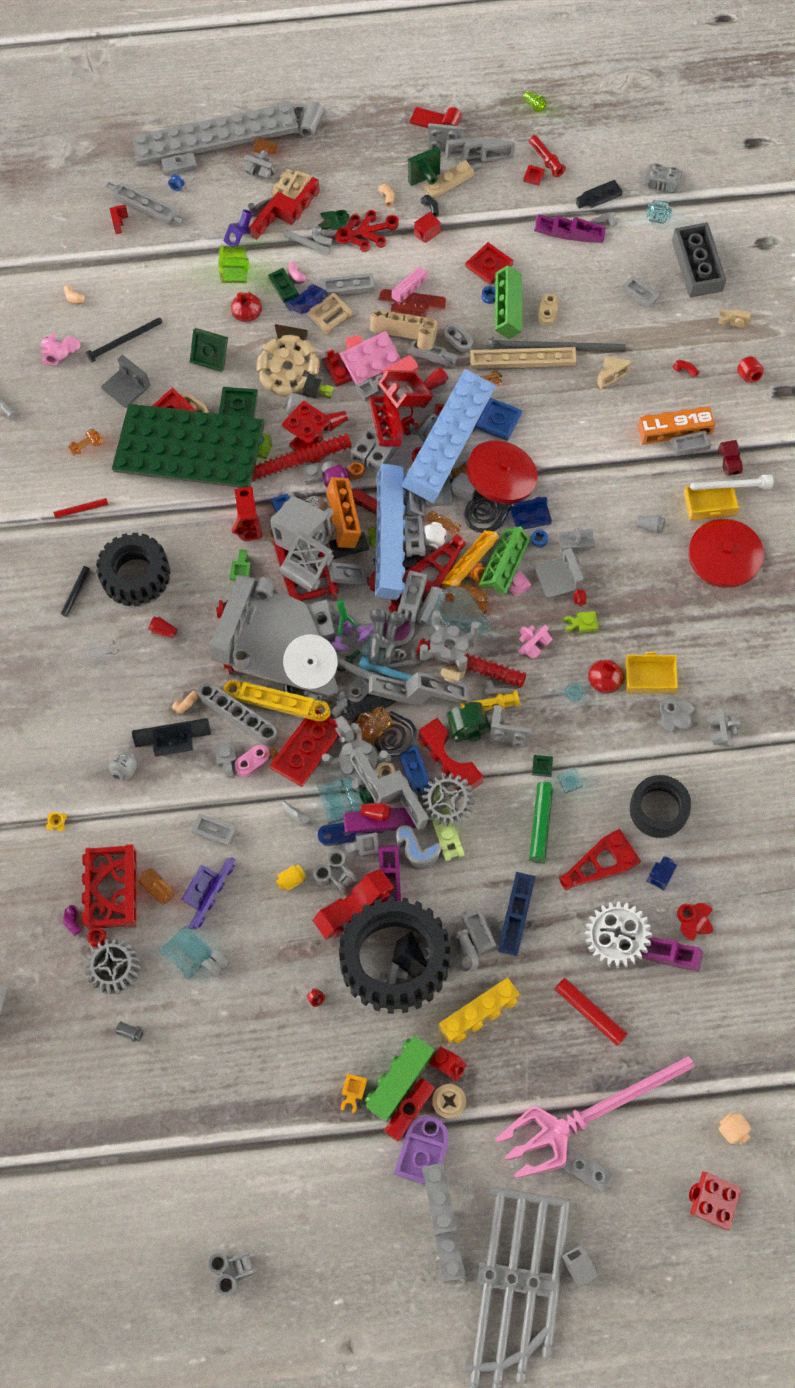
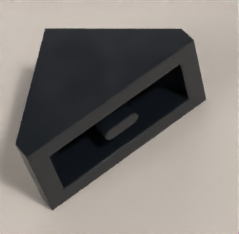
M410 931L397 940L392 962L401 969L408 971V974L412 977H417L426 970L428 963L413 932Z

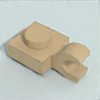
M721 309L720 316H724V318L719 317L718 323L726 324L730 322L732 326L747 328L751 312L736 309L730 312Z

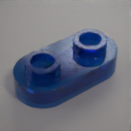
M344 822L322 826L318 830L317 836L322 845L333 846L353 842L356 839L357 833L345 836ZM329 834L331 838L325 839L324 836Z

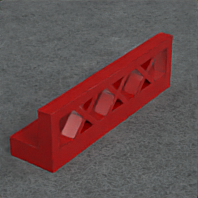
M385 392L384 396H369V404L379 446L401 447L404 432L398 408L395 407ZM382 413L383 415H385V417L383 418L378 414ZM384 424L385 426H387V427H389V428H388V429H384L383 427H381V425ZM387 436L392 440H383V437Z

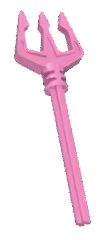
M688 1056L582 1112L573 1111L572 1117L567 1114V1120L563 1118L557 1119L536 1106L531 1107L502 1132L495 1141L499 1143L513 1139L515 1130L535 1121L542 1128V1131L525 1145L516 1146L505 1157V1160L521 1158L525 1152L547 1146L553 1148L555 1157L536 1167L525 1165L514 1175V1178H523L563 1168L566 1165L567 1139L571 1137L570 1132L577 1134L578 1128L581 1131L585 1130L587 1123L693 1069L695 1066L692 1059Z

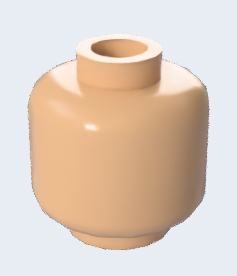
M730 1112L719 1122L721 1125L719 1127L720 1133L731 1145L738 1142L742 1145L750 1138L748 1133L751 1131V1125L740 1113L733 1114V1112Z

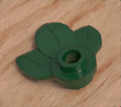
M346 210L323 212L320 215L324 221L318 224V226L323 230L330 228L331 230H337L350 220V216Z

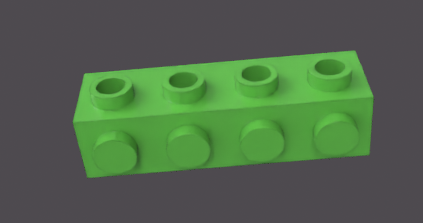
M509 265L497 271L495 275V331L508 339L522 332V274Z
M415 1035L412 1039L408 1038L401 1048L403 1049L399 1057L396 1055L389 1065L392 1068L388 1074H382L377 1082L379 1087L375 1092L371 1091L365 1099V1102H367L365 1105L366 1109L386 1123H388L435 1054L434 1048Z

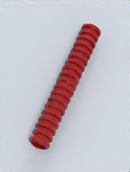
M344 433V436L339 435L338 438L333 437L334 439L332 440L329 438L328 441L324 440L323 443L312 444V447L307 446L306 449L303 447L300 451L297 449L296 452L291 451V454L286 453L285 456L280 455L279 458L275 457L273 460L271 458L269 459L270 461L265 460L264 463L259 462V465L255 464L252 480L254 482L257 478L258 480L261 477L266 478V475L277 474L278 471L282 472L283 469L286 471L289 467L290 469L293 466L298 467V464L303 465L304 462L309 463L310 460L313 462L316 458L318 460L320 459L319 457L330 456V453L335 454L336 451L341 452L342 449L344 451L346 448L351 449L352 444L349 435Z
M422 638L417 647V654H420V647L423 644L428 646L429 651L431 640L425 641V638ZM469 653L466 654L467 671L473 670V673L479 672V675L484 674V677L490 676V679L496 678V681L501 680L502 683L507 682L508 685L511 683L514 687L516 685L518 688L523 687L526 672L520 673V670L515 671L514 668L509 669L508 666L505 668L502 664L499 666L496 662L493 664L492 661L487 662V659L481 660V657L475 658V655L470 656Z

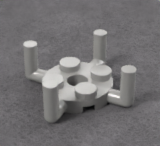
M436 610L433 612L432 625L436 632L431 636L429 651L427 645H421L420 659L425 661L434 657L440 662L456 664L461 672H465L467 668L466 653L468 651V641L478 636L479 623L473 622L471 632L464 634L456 626L443 628L440 623V612ZM451 642L454 644V647L448 649L444 644Z
M353 723L351 728L354 732L355 740L343 745L339 757H331L328 754H324L322 759L328 765H340V768L347 776L355 779L351 783V787L359 792L363 788V781L350 761L352 750L360 747L362 752L368 756L369 763L374 769H376L379 762H389L391 756L385 750L381 751L380 755H378L370 743L362 740V729L356 723Z

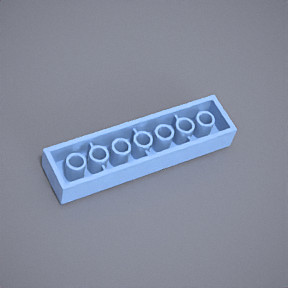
M464 369L401 487L434 504L496 387L495 384Z

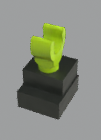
M309 373L304 385L303 396L316 399L318 392H320L323 396L331 398L334 387L330 385L321 386L322 380L315 378V375Z

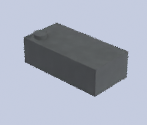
M708 222L675 228L672 243L689 298L723 292L726 277Z

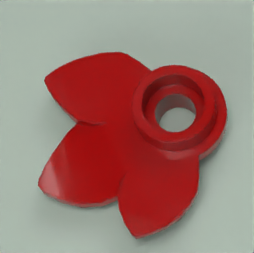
M697 903L695 905L682 904L679 906L676 914L681 922L680 930L688 940L694 941L697 933H712L713 927L707 916L710 915L713 909L705 903ZM683 912H689L690 917H685Z

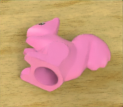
M52 333L42 340L41 348H44L40 353L44 356L42 363L57 366L69 353L79 350L81 347L80 341L74 337H67L59 343L56 342L55 333Z

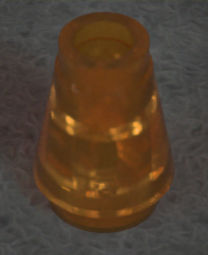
M262 138L254 139V153L260 154L262 150H266L268 154L277 153V143Z

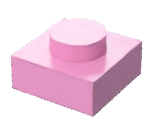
M521 571L514 575L509 586L510 591L515 597L531 588V584Z

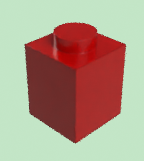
M428 212L414 222V234L424 243H427L441 233V222L431 212Z

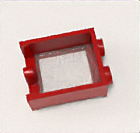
M387 370L378 382L396 408L422 407L424 409L434 397L415 371Z

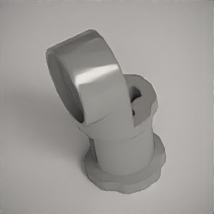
M462 930L451 936L459 949L458 965L464 972L476 970L479 965L475 946L471 944L468 937V930ZM467 956H468V957L470 958V960H471V966H470V967H468V966L466 965V957H467Z

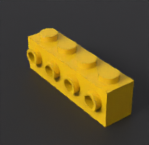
M507 977L441 1021L439 1029L450 1045L453 1043L458 1044L471 1031L476 1032L484 1026L483 1023L489 1019L492 1021L501 1015L500 1012L505 1008L511 1009L518 1003L517 1000H519L520 994Z

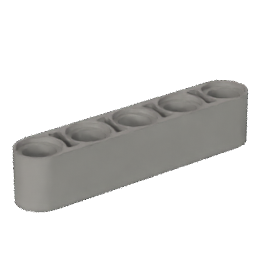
M205 682L199 686L198 693L203 704L263 745L273 746L276 744L278 736L276 728L271 723L212 683ZM212 692L209 696H204V693ZM221 702H227L225 706H219ZM236 712H242V715L238 717L233 716ZM252 722L258 723L255 727L249 726ZM268 732L273 733L271 737H264Z

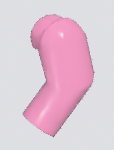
M290 262L288 269L289 278L296 283H304L305 275L297 270L296 262Z

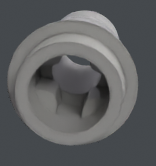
M661 515L638 516L637 527H642L655 533L663 532L665 518L661 517Z

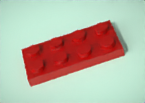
M316 710L315 713L321 715V712ZM330 717L324 721L304 718L269 765L270 769L298 786L303 787L322 762V756L327 754L338 740L339 735L335 730L337 727L336 721Z

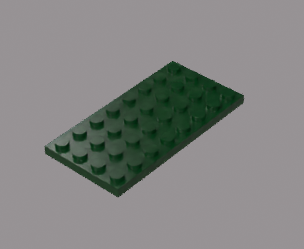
M128 404L112 470L118 473L236 488L250 487L265 421L256 418Z

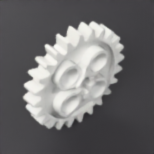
M619 901L616 907H613L610 902L608 909L602 905L601 913L595 910L596 918L589 917L592 924H586V928L590 931L585 932V936L589 937L585 940L586 944L591 945L588 949L589 952H594V958L600 957L601 964L607 960L608 967H611L614 962L617 968H619L620 963L627 967L628 961L635 964V957L642 960L641 952H648L645 946H651L648 938H652V934L647 932L651 930V926L646 924L648 918H641L643 912L639 911L636 913V906L629 909L627 902L624 907H621ZM610 919L617 921L613 926H608L606 922ZM628 925H635L636 929L634 931H627L626 927ZM618 932H621L622 935H619L618 938L615 937V935H617ZM604 938L611 940L607 945H603L600 942ZM627 943L631 945L628 950L620 949L622 944Z

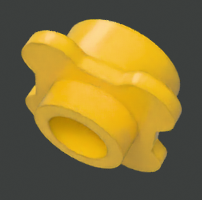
M50 812L47 818V830L64 831L67 815L65 813Z

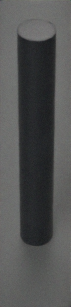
M83 566L61 611V615L68 616L90 571L89 567Z

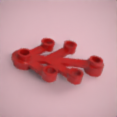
M369 210L359 228L352 230L354 226L360 224V216L353 214L347 226L337 230L335 238L341 244L350 242L359 246L362 252L370 250V243L367 240L362 241L356 238L357 236L371 240L376 243L378 248H383L386 246V238L377 236L372 232L384 229L396 230L399 226V218L396 215H389L386 217L385 222L369 226L377 218L376 212Z

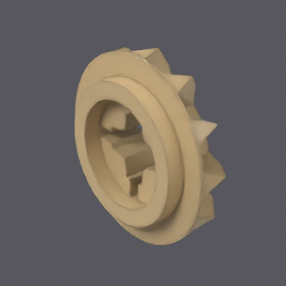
M442 1085L433 1095V1108L438 1115L445 1119L456 1118L463 1113L466 1107V1096L462 1089L456 1085ZM456 1095L453 1100L455 1107L449 1105L443 1108L446 1103L443 1096L451 1098Z

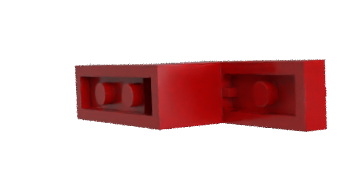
M312 177L295 200L277 192L250 225L251 237L257 240L265 233L269 224L274 222L275 217L293 225L301 217L305 208L309 207L312 199L318 196L320 192L319 180Z

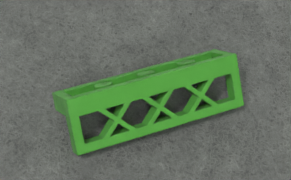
M521 526L503 530L480 580L479 586L481 589L494 587L500 595L507 593L531 539Z

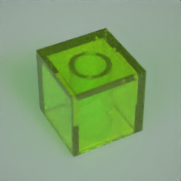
M220 246L218 269L221 283H247L249 258H247L245 246Z

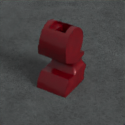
M737 440L721 442L717 450L720 456L724 455L722 467L726 476L742 474L743 472Z

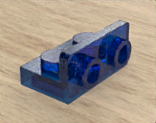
M535 497L532 500H520L511 504V516L514 526H521L523 530L552 524L547 506V497Z

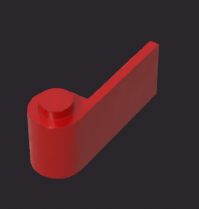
M416 107L409 123L428 128L429 123L458 126L462 113L456 107L448 108L445 114Z

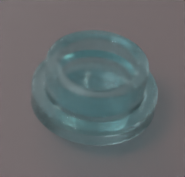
M570 683L565 689V696L570 701H579L584 696V688L578 683Z

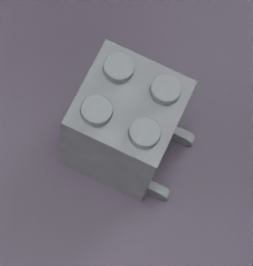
M292 496L270 520L275 544L290 551L297 534L302 531L326 546L333 538L332 535L336 532V526L330 524L333 509L327 508L323 511ZM300 539L302 548L308 547L307 542ZM310 551L304 552L307 559H313Z

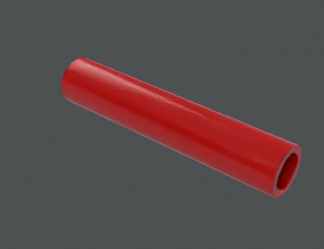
M563 978L554 990L616 1046L628 1035L626 1031L566 978Z

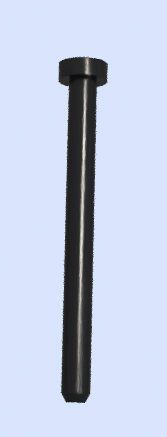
M156 318L94 351L88 350L86 351L87 357L92 363L96 361V357L162 324L163 321L161 318Z

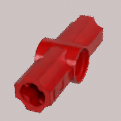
M420 1078L406 1099L401 1102L399 1109L383 1131L389 1137L399 1142L413 1120L417 1118L420 1110L435 1088L426 1080ZM406 1105H413L415 1112L407 1115L403 1109Z

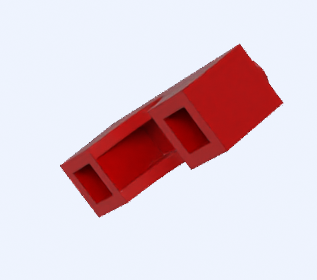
M435 718L418 730L419 738L417 739L423 748L427 747L430 751L431 759L435 763L438 762L440 764V769L446 777L453 773L455 780L456 776L460 775L461 781L466 779L468 781L466 786L471 785L472 790L483 784L484 776L473 762H456L446 754L444 746L449 739V732L438 718ZM453 786L455 790H461L460 788Z

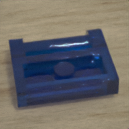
M311 284L307 290L294 299L286 301L285 306L289 311L293 310L302 315L309 312L316 304L322 303L328 297V293L325 289Z

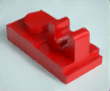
M333 349L328 351L327 357L322 358V362L336 387L352 381V377L339 353H334Z

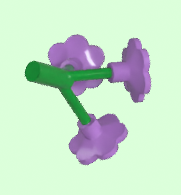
M339 600L336 604L340 615L334 620V622L337 621L339 626L338 633L331 644L334 649L349 650V647L342 644V634L349 636L356 629L360 633L357 641L361 643L370 635L374 626L371 623L364 627L355 622L353 616L347 614L344 601Z

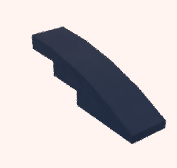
M516 872L498 952L518 956L536 876Z

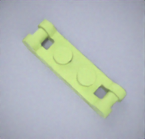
M437 792V795L434 796L433 804L440 799L441 792ZM448 808L437 810L440 814L451 815ZM437 818L433 820L432 824L438 842L441 844V851L445 862L450 861L451 858L456 856L459 858L465 856L456 828L452 826L451 821H449L448 827H445L443 821L440 825H437ZM451 845L455 846V849L448 850L447 848Z

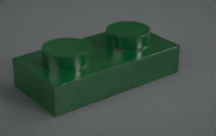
M284 268L268 274L270 282L283 303L299 297L297 289Z

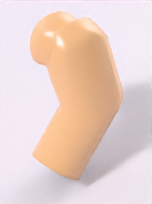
M383 183L379 186L378 190L382 195H386L385 205L392 207L395 192L388 184Z
M71 285L64 286L68 302L74 304L84 303L85 297L83 294L73 292Z
M192 691L182 703L176 701L172 709L178 714L184 713L199 699V694L196 691Z

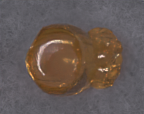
M378 707L373 712H364L360 715L356 724L362 729V740L368 743L374 742L385 729L391 727V718L383 707Z

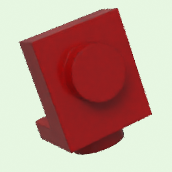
M442 1046L439 1047L429 1063L433 1068L448 1075L455 1082L464 1073L467 1066L458 1055Z

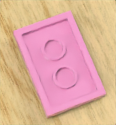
M387 331L340 354L356 385L368 378L381 374L383 370L401 360Z

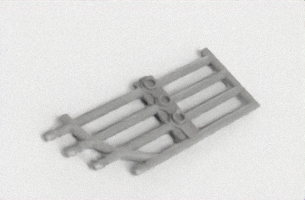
M491 1186L490 1195L496 1196L487 1263L480 1262L477 1285L483 1286L473 1363L466 1362L465 1372H471V1386L469 1388H478L480 1373L494 1371L492 1388H501L504 1369L518 1363L517 1383L524 1384L528 1357L543 1342V1357L550 1358L570 1199ZM505 1198L517 1200L509 1267L496 1264ZM526 1201L539 1203L530 1270L517 1268ZM548 1205L561 1207L552 1274L539 1272ZM492 1287L504 1289L505 1296L496 1362L482 1363ZM514 1291L527 1293L520 1351L505 1358ZM536 1295L549 1297L546 1326L530 1341Z

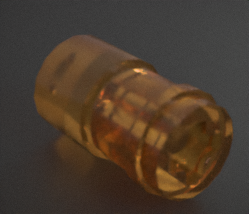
M153 868L144 870L141 873L142 875L138 882L159 903L164 905L173 898L175 891Z

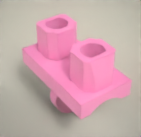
M531 625L529 628L522 627L520 629L522 636L519 640L524 642L527 639L528 641L518 652L521 655L526 654L531 659L536 658L541 653V650L535 643L538 641L545 647L552 641V637L547 632L549 628L544 625L533 634L534 626Z

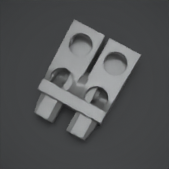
M370 425L350 451L351 462H359L364 467L367 466V470L377 474L382 463L387 464L398 447L379 446L375 425ZM387 436L383 437V440H392Z

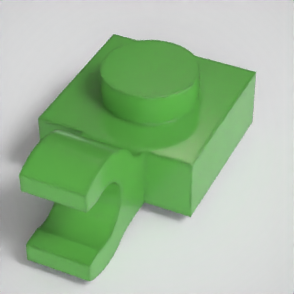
M239 549L238 561H232L231 581H236L239 574L250 577L251 562H247V550Z

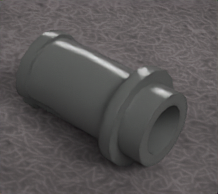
M122 1021L118 1023L115 1031L117 1035L132 1039V1042H140L144 1034V1030L140 1026L134 1027Z

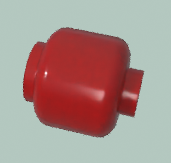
M753 356L743 358L737 367L738 374L747 383L759 381L764 371L763 365Z

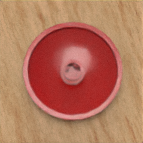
M490 440L477 445L472 450L466 464L467 475L473 487L484 497L498 503L514 504L521 502L531 495L537 484L538 474L533 460L524 450L506 441Z
M716 519L703 524L696 530L689 544L688 557L693 570L702 580L717 587L733 588L748 583L757 575L763 562L764 549L758 535L746 524L732 519Z

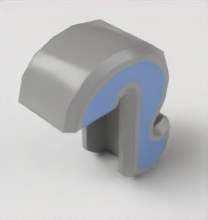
M403 825L397 829V845L399 847L406 845L405 857L411 866L425 868L439 860L441 855L440 843L422 851L412 827Z

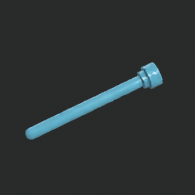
M364 656L360 660L359 667L366 671H374L406 682L413 676L370 662V658Z

